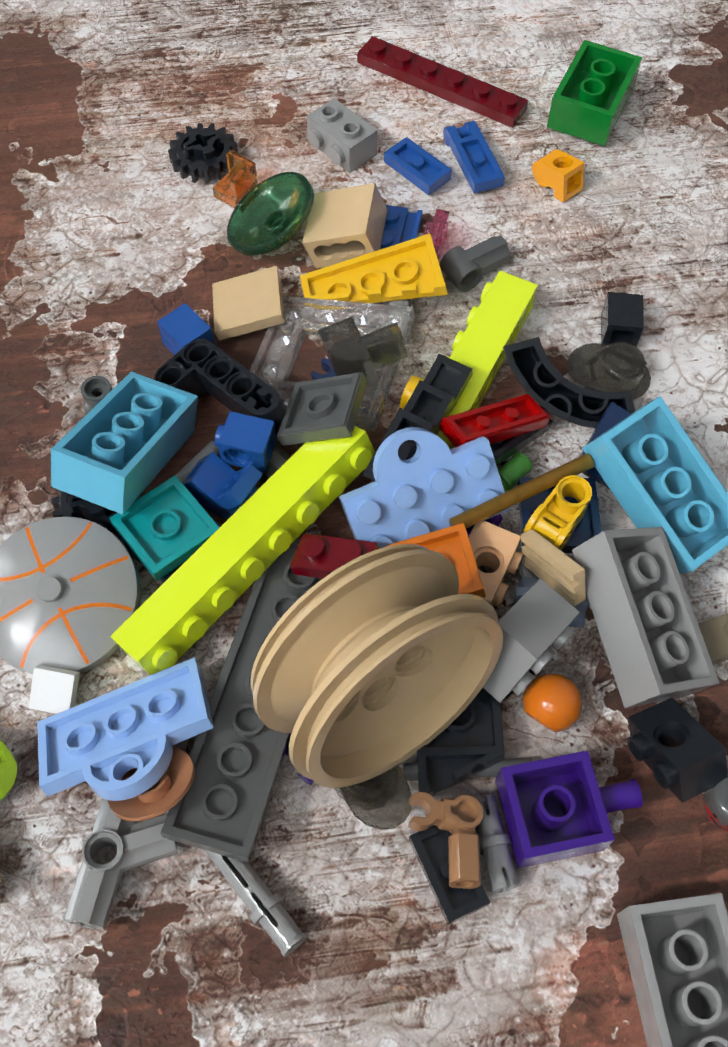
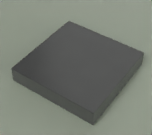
M363 372L296 383L277 434V438L282 446L352 436L368 383Z

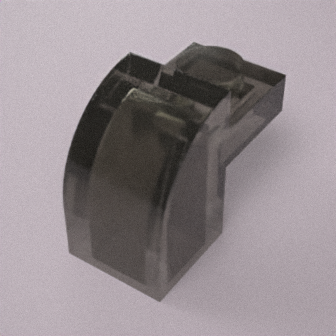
M352 316L318 330L328 360L337 376L363 372L368 381L367 384L379 381L376 374L377 369L408 357L403 335L397 322L364 336H361Z

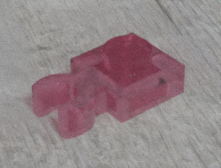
M441 209L436 210L433 222L427 221L424 235H431L438 261L447 238L450 211Z

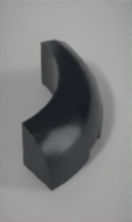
M539 337L503 346L507 362L522 388L541 407L565 421L595 429L611 402L630 413L636 411L630 390L619 392L597 391L580 387L563 377V374L557 370L547 357Z

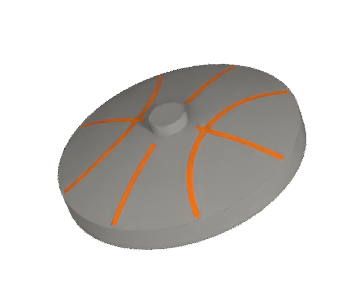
M67 516L53 517L25 526L0 545V657L3 660L30 674H33L34 667L38 665L83 673L103 663L120 648L110 636L140 607L141 581L132 555L113 533L101 525L86 519Z

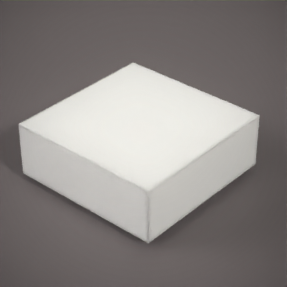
M45 665L34 667L28 708L58 714L75 707L80 672Z

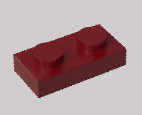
M303 533L290 567L294 575L323 579L344 564L361 555L377 550L379 547L377 542Z

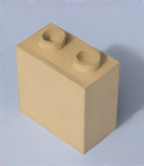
M376 183L314 193L302 244L316 269L380 250L387 207Z

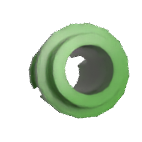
M517 452L498 469L505 492L513 489L519 478H523L533 470L532 462L523 453Z

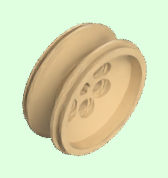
M397 544L361 555L331 572L303 594L285 612L266 637L257 654L251 672L250 684L254 709L260 720L268 728L277 732L291 733L289 741L290 761L303 777L312 779L323 787L341 788L364 782L392 769L417 753V750L430 743L468 707L489 679L503 647V631L498 623L497 613L490 603L480 596L458 594V573L454 565L441 553L428 550L419 545Z

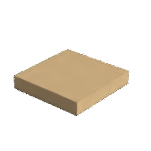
M277 266L212 283L214 333L219 341L285 323L281 274Z

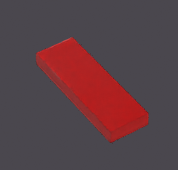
M525 394L442 418L439 429L456 448L482 436L487 438L490 444L532 432L546 427L550 417L529 394Z

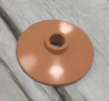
M173 747L171 762L160 780L150 789L136 797L121 801L108 800L111 810L117 817L126 821L149 820L167 812L190 789L195 775L193 761L184 750ZM133 768L126 772L121 780H126L133 776L138 768Z

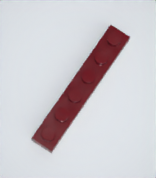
M374 36L357 52V63L509 127L513 128L527 110L528 100Z

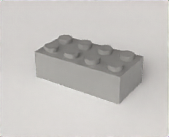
M663 527L604 530L572 549L575 561L585 568L586 594L624 708L662 702L671 697L673 699L683 698L720 684Z
M722 893L632 905L617 914L647 1047H728V913Z

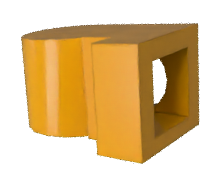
M555 149L533 163L532 173L537 183L542 187L552 188L554 190V198L562 203L583 190L584 162L574 156Z

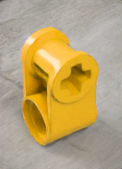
M575 475L561 479L544 503H541L534 511L523 533L533 529L558 549L562 550L586 513L592 496V488L589 482ZM564 497L575 498L579 503H570Z

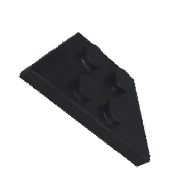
M484 688L480 690L468 707L430 743L417 750L418 792H426L434 797L504 759L501 704Z

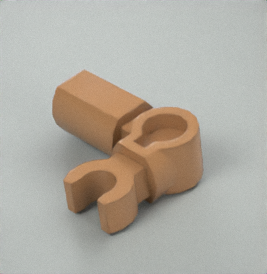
M426 792L413 793L409 798V805L422 807L426 817L413 816L409 821L408 828L414 831H424L431 825H436L439 830H447L452 834L448 837L449 886L451 888L473 889L481 886L480 837L475 834V828L482 821L484 813L480 802L470 795H460L455 799L441 798L440 801H436L432 795Z

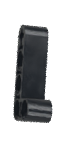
M206 339L192 341L164 363L154 376V380L198 396V400L208 392L232 412L274 421L277 438L286 413V408L279 393L212 342Z

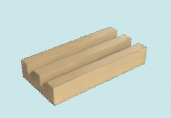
M530 529L521 534V541L526 544L522 546V553L526 556L523 558V565L573 606L585 601V568L535 530Z

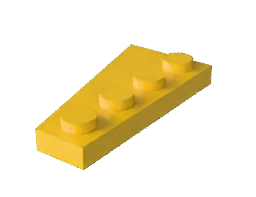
M430 234L300 275L305 302L309 310L448 295Z

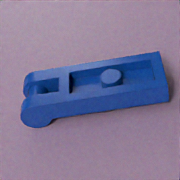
M469 121L465 122L464 126L458 128L454 125L444 127L443 136L445 144L450 146L473 193L503 187L505 176L477 123Z

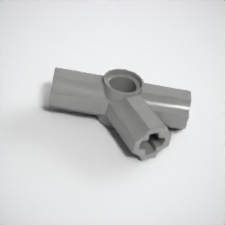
M102 799L92 833L86 838L82 846L83 861L64 921L83 928L105 931L121 875L127 870L178 854L176 842L161 835L167 814L137 823L138 821H126L113 813L108 800ZM103 847H117V854L110 863L105 865L95 863L96 855Z

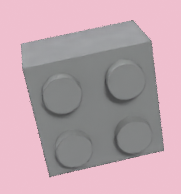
M541 578L498 621L503 631V647L498 662L483 688L499 703L502 702L511 690L516 695H519L535 677L529 670L531 669L534 673L538 674L556 654L550 649L551 645L559 650L575 632L569 624L580 612Z

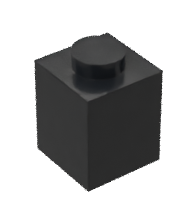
M608 292L601 312V347L636 350L644 329L643 295Z

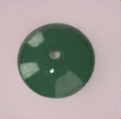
M284 172L271 176L253 187L240 200L230 216L227 225V238L230 245L240 254L256 256L268 254L287 244L303 228L312 211L314 190L311 183L300 173Z

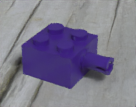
M588 750L502 767L495 780L518 869L604 851L615 840L607 813L630 808H641L643 805L641 789L635 779L599 787Z

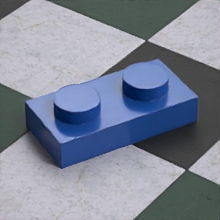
M408 137L384 152V162L427 195L432 194L451 180L452 170Z

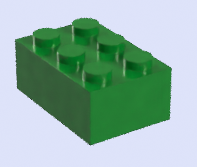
M584 40L552 97L547 128L605 146L634 89L642 57Z

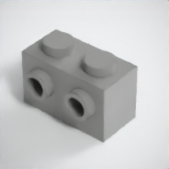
M335 98L307 115V138L310 144L326 154L333 163L340 165L347 172L351 173L377 155V130Z

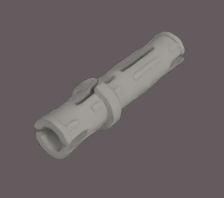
M203 850L252 912L250 919L255 926L261 924L281 950L283 956L286 957L306 940L307 935L300 930L282 906L284 903L279 893L273 894L250 863Z

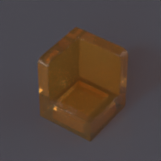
M230 150L226 154L229 173L212 188L215 198L239 211L259 192L256 163Z

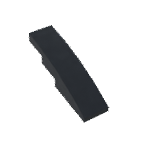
M438 354L425 380L419 381L405 408L398 410L378 448L387 437L404 428H424L438 435L442 418L448 417L473 375L472 368L442 354ZM407 440L400 445L398 449L399 459L407 460L414 456L417 449L414 440ZM376 452L363 473L364 477L375 481L373 462Z

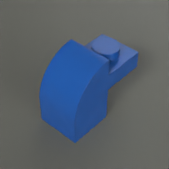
M212 452L197 462L182 484L203 508L228 520L258 490L255 485L263 474L251 464L236 472Z

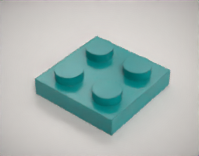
M176 475L133 502L123 515L116 513L109 518L113 527L156 581L187 561L220 528Z

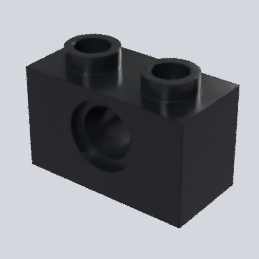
M672 697L628 717L630 737L627 738V744L632 755L637 761H644L653 771L659 785L664 789L669 788L682 803L714 788L728 777L726 748Z

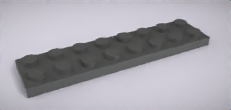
M297 538L263 572L262 576L253 585L209 702L214 728L198 734L189 755L195 768L194 779L186 795L168 811L161 830V835L164 838L244 862H250L291 733L277 732L268 728L258 717L253 705L250 684L251 672L262 644L276 623L303 594L322 580L321 578L294 575L290 564L301 538Z

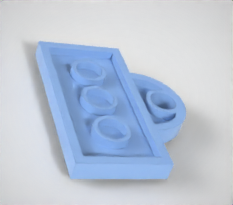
M409 427L391 434L378 448L373 462L375 481L339 496L355 540L377 542L380 549L393 543L450 527V518L486 502L505 491L487 438L482 436L450 450L448 445L433 432L424 428ZM407 440H414L417 445L414 456L407 460L399 459L398 449L400 445ZM510 508L505 509V510H503V511H501V512H499V513H497V514H495V515H493V516H491V517H489V518H487V519H490V518H492V517H494V516H497V515H499V514H501V513H504V512L510 510Z
M194 657L38 721L39 787L46 796L49 797L86 781L99 797L110 801H121L136 797L156 784L164 775L171 762L174 744L214 728L202 669L196 658ZM133 768H138L133 776L126 780H121L126 772Z

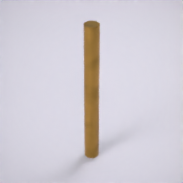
M586 453L450 518L449 524L454 526L464 523L465 528H468L557 485L564 477L576 476L593 468V459Z

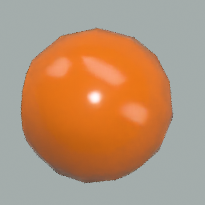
M548 673L537 676L527 686L523 696L524 712L555 733L567 730L579 719L582 710L581 692L574 682L564 675Z

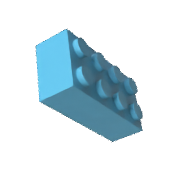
M131 371L51 449V487L123 515L194 433L198 396Z
M661 396L639 408L582 448L585 454L588 453L591 456L594 467L636 528L663 527L680 574L694 571L728 545V493Z

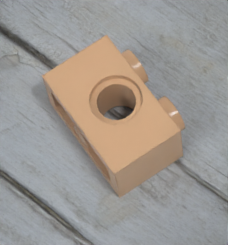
M483 520L474 525L468 538L477 567L489 566L495 571L493 573H484L478 569L486 594L484 599L491 606L494 605L500 608L509 588L503 582L508 573L516 574L518 565L524 555L518 551L521 536Z

